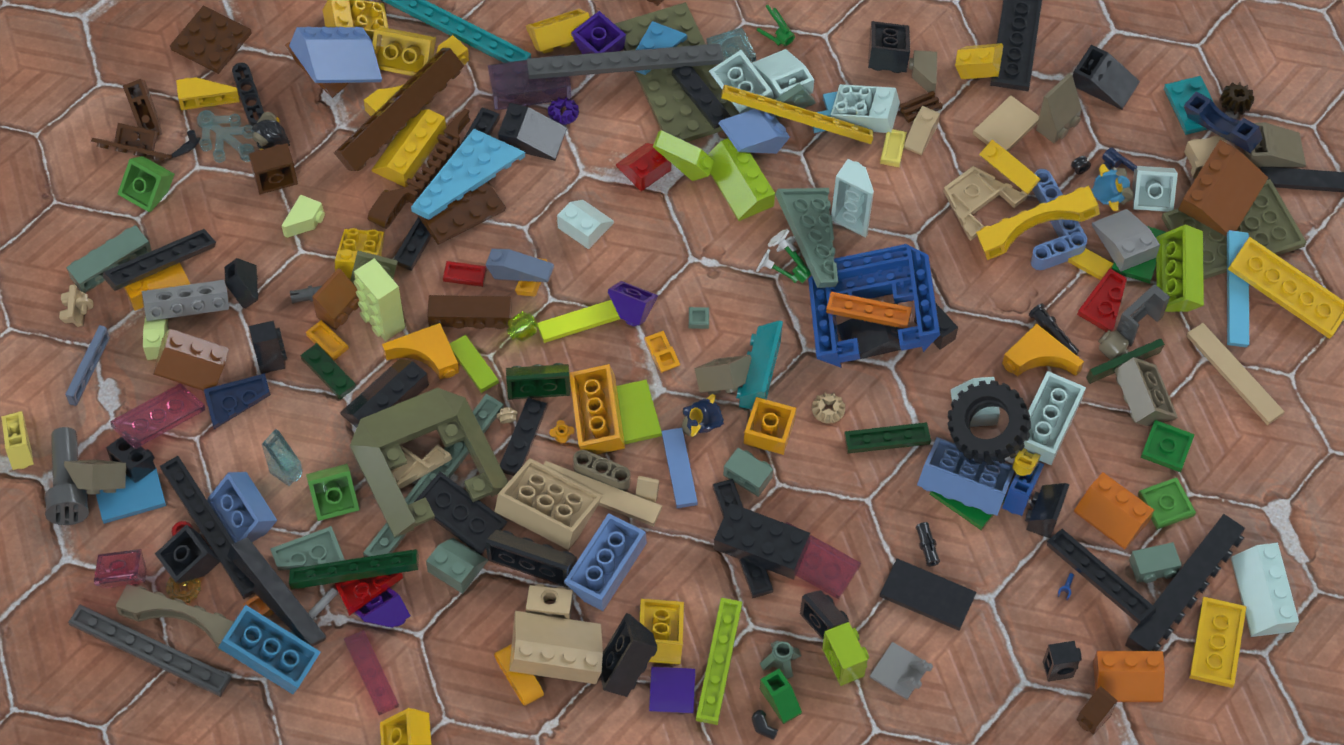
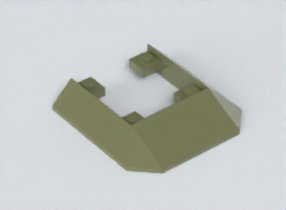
M435 388L360 419L350 448L394 538L413 531L416 526L428 522L435 517L426 497L407 505L391 470L407 464V459L400 447L405 442L437 430L445 448L463 441L480 475L464 481V485L473 502L489 495L491 497L497 495L508 483L465 397Z

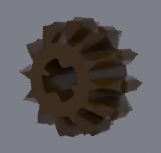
M1232 82L1229 86H1226L1220 97L1222 107L1227 108V112L1232 111L1234 116L1237 112L1241 115L1245 111L1249 112L1255 100L1253 90H1249L1248 85L1242 86L1241 82L1237 85Z

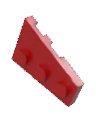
M1109 269L1078 310L1077 315L1105 332L1108 330L1112 332L1115 327L1127 278Z
M396 573L334 584L350 616L403 579V574Z

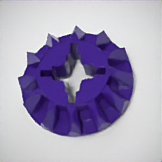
M558 97L556 101H551L550 106H548L549 118L561 125L574 122L579 115L578 105L574 100H569L567 97L565 99ZM566 106V110L561 115L560 110Z

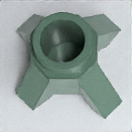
M777 640L770 643L772 653L760 662L762 669L769 670L771 667H776L782 670L786 679L793 677L791 661L802 656L799 649L792 647L784 641L780 642Z

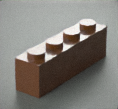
M429 295L427 314L429 327L440 323L442 328H511V296Z

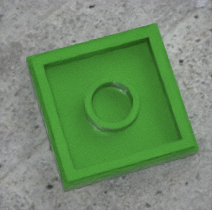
M1177 477L1138 492L1140 499L1154 509L1151 520L1157 530L1193 517L1196 514Z

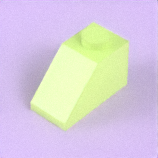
M300 195L281 225L284 236L288 238L314 230L318 223L323 221L325 216L322 203Z

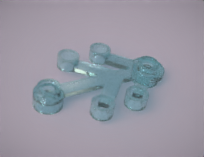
M209 110L199 113L197 124L202 128V139L199 144L203 151L212 149V142L209 139L211 129L216 133L215 151L213 152L216 162L220 163L226 159L223 150L224 140L239 152V156L243 161H250L249 155L245 154L255 152L254 147L251 144H241L232 135H243L245 138H252L253 126L245 125L244 127H238L241 125V118L238 114L215 116ZM230 123L232 127H221L219 124Z

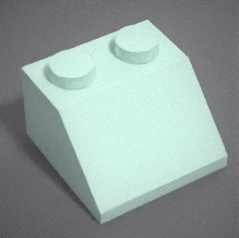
M1137 166V169H1134L1133 209L1165 212L1174 210L1178 176L1175 168Z
M584 200L569 202L557 215L558 229L587 249H590L614 224V220Z
M973 378L950 390L952 401L953 399L958 400L957 394L961 390L966 392L968 390L967 386L972 383L974 387L979 385V381L984 380L986 384H990V381H995V378ZM986 407L979 410L973 416L970 427L997 425L1000 416L999 407Z

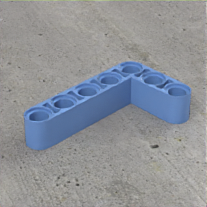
M1039 169L1034 173L1041 179V182H1038L1032 189L1040 204L1048 203L1063 195L1049 171ZM1061 219L1050 221L1059 238L1035 246L1030 262L1034 269L1045 270L1067 262L1068 258L1084 252L1087 236L1078 221Z

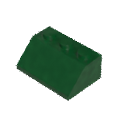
M555 363L545 366L536 364L530 367L513 366L506 368L508 400L570 396L568 364Z

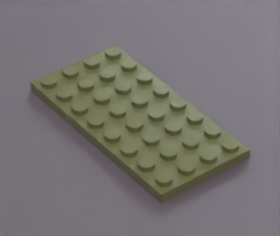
M686 2L615 23L626 34L624 51L636 50L652 21L687 34V40L679 43L676 47L706 45ZM716 65L692 66L730 116L738 115L739 112L732 102L721 98L722 89L709 73V70ZM676 68L653 69L646 75L634 71L662 131L685 142L723 131L721 126L714 129L674 79L672 70Z

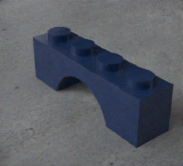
M1197 91L1184 105L1189 119L1249 153L1263 139L1258 125L1245 118L1236 120L1229 117L1211 99Z

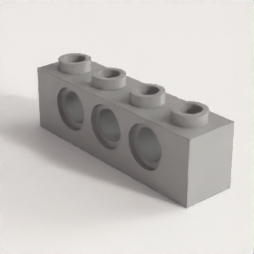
M224 280L142 291L146 321L229 310L228 294Z

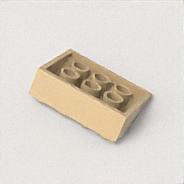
M529 458L498 493L494 512L569 550L579 538L603 495Z
M515 611L509 671L591 684L597 683L602 671L603 657L601 624Z

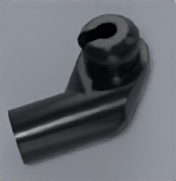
M763 710L754 712L752 723L755 731L775 740L778 730L767 725L766 713Z

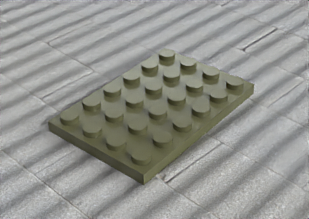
M1271 179L1267 180L1237 231L1249 233V237L1277 256L1305 247L1307 243ZM1178 209L1163 213L1162 220L1168 231L1185 224L1203 231V280L1227 272L1226 236Z

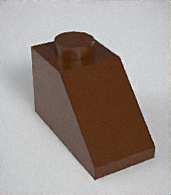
M1101 686L1089 699L1077 718L1080 727L1087 732H1091L1093 735L1111 717L1117 704V700Z

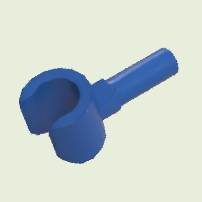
M1069 573L1065 585L1058 591V597L1062 591L1068 593L1066 600H1069L1071 596L1070 587L1074 578L1073 573Z

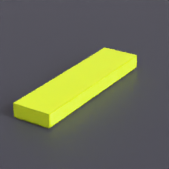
M612 300L539 322L537 327L543 342L546 343L619 320L620 317Z

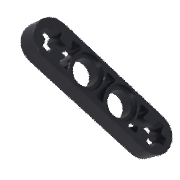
M238 63L233 66L232 73L248 123L253 127L258 122V120L254 119L253 113L256 112L260 119L264 111L249 66L245 63ZM239 71H243L245 78L241 79ZM244 85L252 86L248 91L241 89ZM249 100L256 101V104L253 106L246 105Z

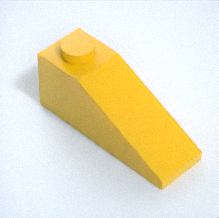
M197 77L176 80L181 110L240 102L236 87Z
M991 140L979 154L988 164L1026 194H1029L1041 180L994 140Z

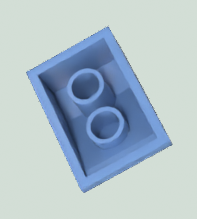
M757 109L720 120L718 123L738 152L777 154L790 138L786 128L775 117L776 115Z

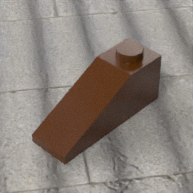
M138 79L123 85L138 127L158 131L157 136L162 135L154 103L146 82Z

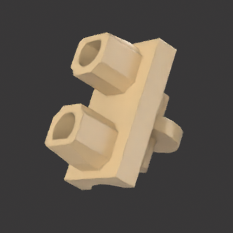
M75 284L70 285L69 292L61 294L62 304L68 306V309L61 310L59 318L64 323H74L77 327L83 326L84 314L87 313V310L93 308L94 302L88 298V294L79 291Z

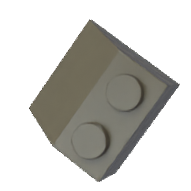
M751 355L718 358L694 368L699 392H708L711 395L720 393V390H725L726 393L737 391L738 387L746 382Z
M98 459L64 461V466L76 487L87 490V494H100V490H103L104 493H116V489L125 488L126 463Z

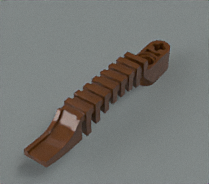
M465 108L451 121L443 131L448 135L447 137L438 135L439 143L435 145L437 152H432L433 160L428 159L427 164L429 168L424 165L421 168L423 175L416 172L414 175L416 181L408 178L406 181L407 187L392 191L384 190L370 209L367 217L368 221L387 229L406 203L414 204L460 146L459 135L470 122L468 116L470 110Z

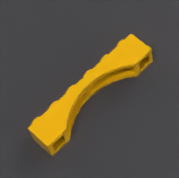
M453 35L438 45L437 53L442 48H451L463 65H466L469 61L468 48ZM403 85L376 90L364 99L365 111L372 116Z
M1080 187L1070 194L1058 196L1053 201L1041 203L1028 211H1021L1016 216L1004 218L992 226H985L977 231L976 234L986 259L990 260L1006 253L1018 236L1037 224L1060 219L1082 222L1100 215L1099 206L1090 187Z

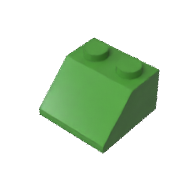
M144 156L129 159L117 194L142 209L151 212L168 193L175 174Z
M348 464L306 474L318 521L359 511Z

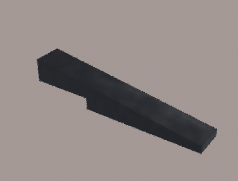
M247 537L231 544L227 557L255 584L253 588L255 594L298 638L312 647L323 642L326 639V635L250 539Z

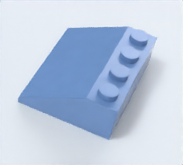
M362 27L296 28L289 47L315 83L382 81L372 41Z
M937 437L924 464L917 486L922 487L926 491L941 494L947 499L960 501L965 506L981 509L986 514L997 516L1014 470L1012 465L1008 463L1000 464L999 461H994V465H987L986 462H982V464L975 463L974 459L969 460L954 443Z

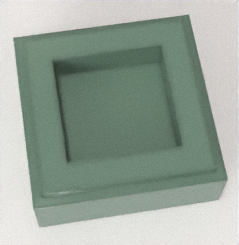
M689 307V328L709 329V307Z

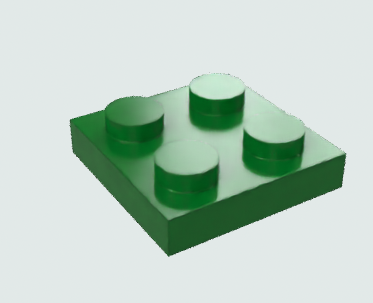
M1155 420L1141 458L1181 473L1195 434Z

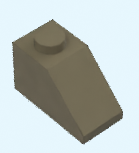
M914 50L913 58H909L908 69L912 70V78L928 93L931 91L935 92L937 52Z

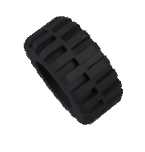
M985 380L979 381V385L975 387L972 383L967 386L968 390L966 392L961 390L957 394L959 399H953L951 403L952 410L948 411L947 416L949 422H947L948 429L957 449L969 460L974 459L975 463L978 464L986 462L987 465H994V461H999L1002 464L1006 462L1005 458L1010 456L1013 459L1017 456L1016 451H1022L1025 447L1024 441L1029 440V430L1031 429L1030 414L1019 393L1015 389L1011 390L1009 385L1005 383L999 385L998 381L991 380L990 384H986ZM999 407L1004 409L1009 417V423L1004 432L992 439H981L974 436L970 430V422L973 416L983 408Z

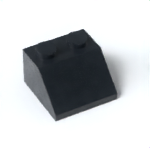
M1070 484L1042 485L1040 493L1035 491L1032 504L1035 505L1034 509L1028 510L1025 519L1026 522H1029L1027 531L1051 538Z
M185 525L155 553L177 584L204 577L221 562L203 537L188 525Z
M821 590L802 596L800 615L822 640L824 639L825 631L849 622L845 612L839 611L833 599L829 595H825Z

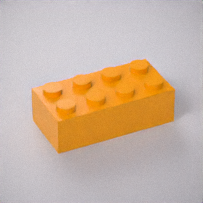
M610 364L570 372L569 376L580 450H587L597 455L625 449L616 379Z

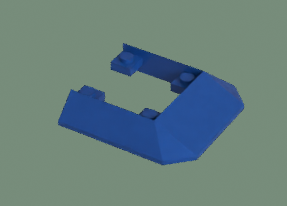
M907 244L835 258L834 262L837 264L838 283L835 287L817 288L813 277L811 276L808 279L815 349L818 360L842 368V362L860 359L857 338L839 341L836 322L837 315L826 313L831 292L866 299L893 294L895 304L914 300L917 326L898 330L901 351L922 347L924 352L940 336L929 256Z

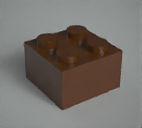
M288 143L249 153L259 195L298 184Z

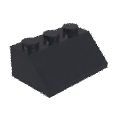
M628 613L623 617L603 651L602 671L600 674L604 691L628 697L631 690L636 687L638 678L641 673L645 672L647 663L657 652L654 634Z

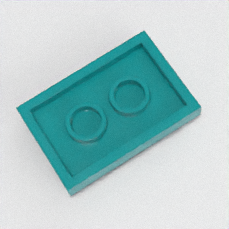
M1197 76L1165 84L1164 91L1185 135L1208 130L1189 119L1184 108L1185 103L1196 91L1212 100L1202 77Z

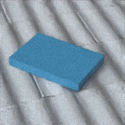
M157 468L136 483L126 475L125 488L116 489V493H104L103 490H100V494H96L103 524L166 506Z

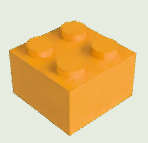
M756 397L744 432V444L784 455L795 422L796 408Z

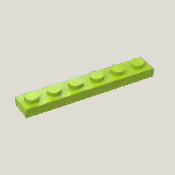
M721 598L696 721L718 725L742 601Z

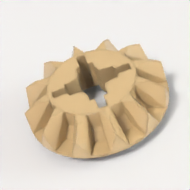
M825 392L823 395H817L813 401L812 412L815 418L823 423H835L844 416L845 404L841 397H837L834 393L827 394ZM825 404H827V405L833 404L832 410H830V409L824 410V409H825Z

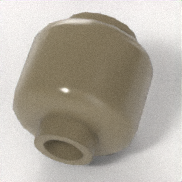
M1108 330L1098 341L1100 343L1099 350L1110 360L1129 352L1127 349L1129 341L1117 330L1112 332Z

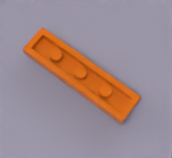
M836 292L830 293L826 313L904 329L908 328L912 307Z

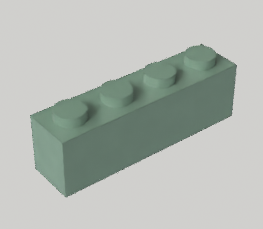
M134 225L124 230L117 237L109 239L99 248L91 250L81 259L73 261L66 268L71 280L81 292L86 293L105 281L103 278L105 271L149 253L152 250L147 238Z

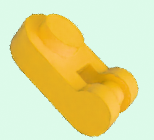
M1023 448L1022 451L1019 450L1012 468L1020 476L1030 475L1037 466L1041 455L1037 453L1031 454L1027 452V449Z

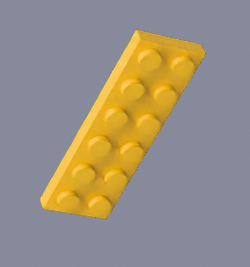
M1251 237L1246 240L1228 267L1229 271L1329 339L1334 335L1344 319V300Z

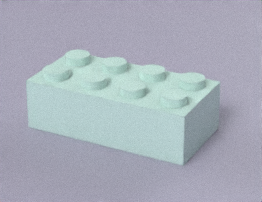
M1047 371L1028 410L1031 429L1029 430V440L1024 441V448L1027 449V452L1041 455L1039 461L1052 465L1083 399L1086 387Z

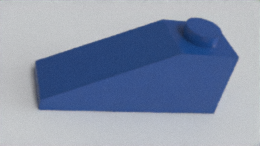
M1038 462L1030 475L1020 476L1016 473L1004 501L1003 509L1008 510L1012 514L1023 515L1044 464Z

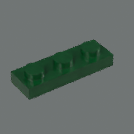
M317 343L300 355L303 362L339 399H342L356 388L354 381Z

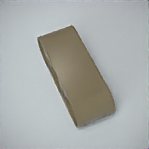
M579 450L574 454L573 468L576 473L623 491H627L630 488V471L625 466L587 450ZM585 461L587 464L581 465L579 462ZM603 469L606 470V472L599 473L598 470ZM622 477L625 478V480L618 481L617 478Z

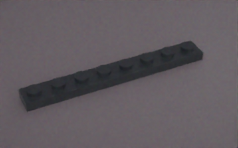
M176 456L160 465L161 471L210 548L221 561V565L242 598L245 599L254 594L253 588L255 584L227 557L231 544H234V541L180 457Z

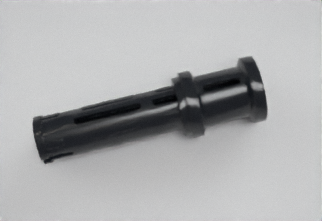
M1043 303L1034 307L1030 311L1029 316L1034 318L1040 327L1077 355L1079 349L1058 327L1055 317L1048 314L1044 309Z

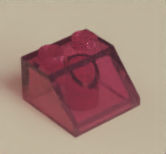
M136 549L99 554L94 584L100 588H114L127 584L145 583L147 569L142 550Z

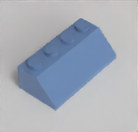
M608 513L564 583L584 602L604 611L647 544L646 532Z

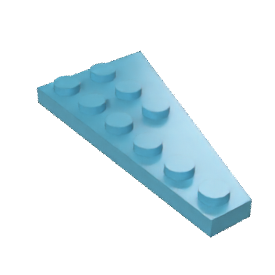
M473 129L411 206V212L428 220L448 208V204L454 200L462 199L468 191H474L494 178L496 173L502 169H508L516 160L525 158V152Z

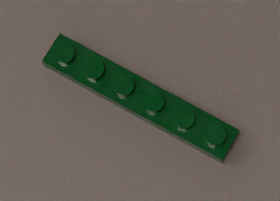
M414 549L290 569L289 586L292 590L415 571L419 567L418 550Z

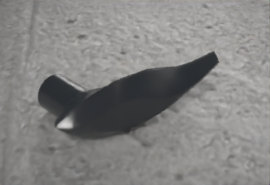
M194 130L187 132L189 141L173 152L171 159L190 152L198 145L201 138L196 137Z

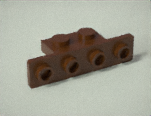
M118 123L114 142L99 138L91 139V142L97 143V147L109 149V146L116 147L115 151L127 153L128 150L134 151V155L146 157V154L153 155L152 159L164 161L165 158L171 159L172 157L171 154L154 151L158 131Z

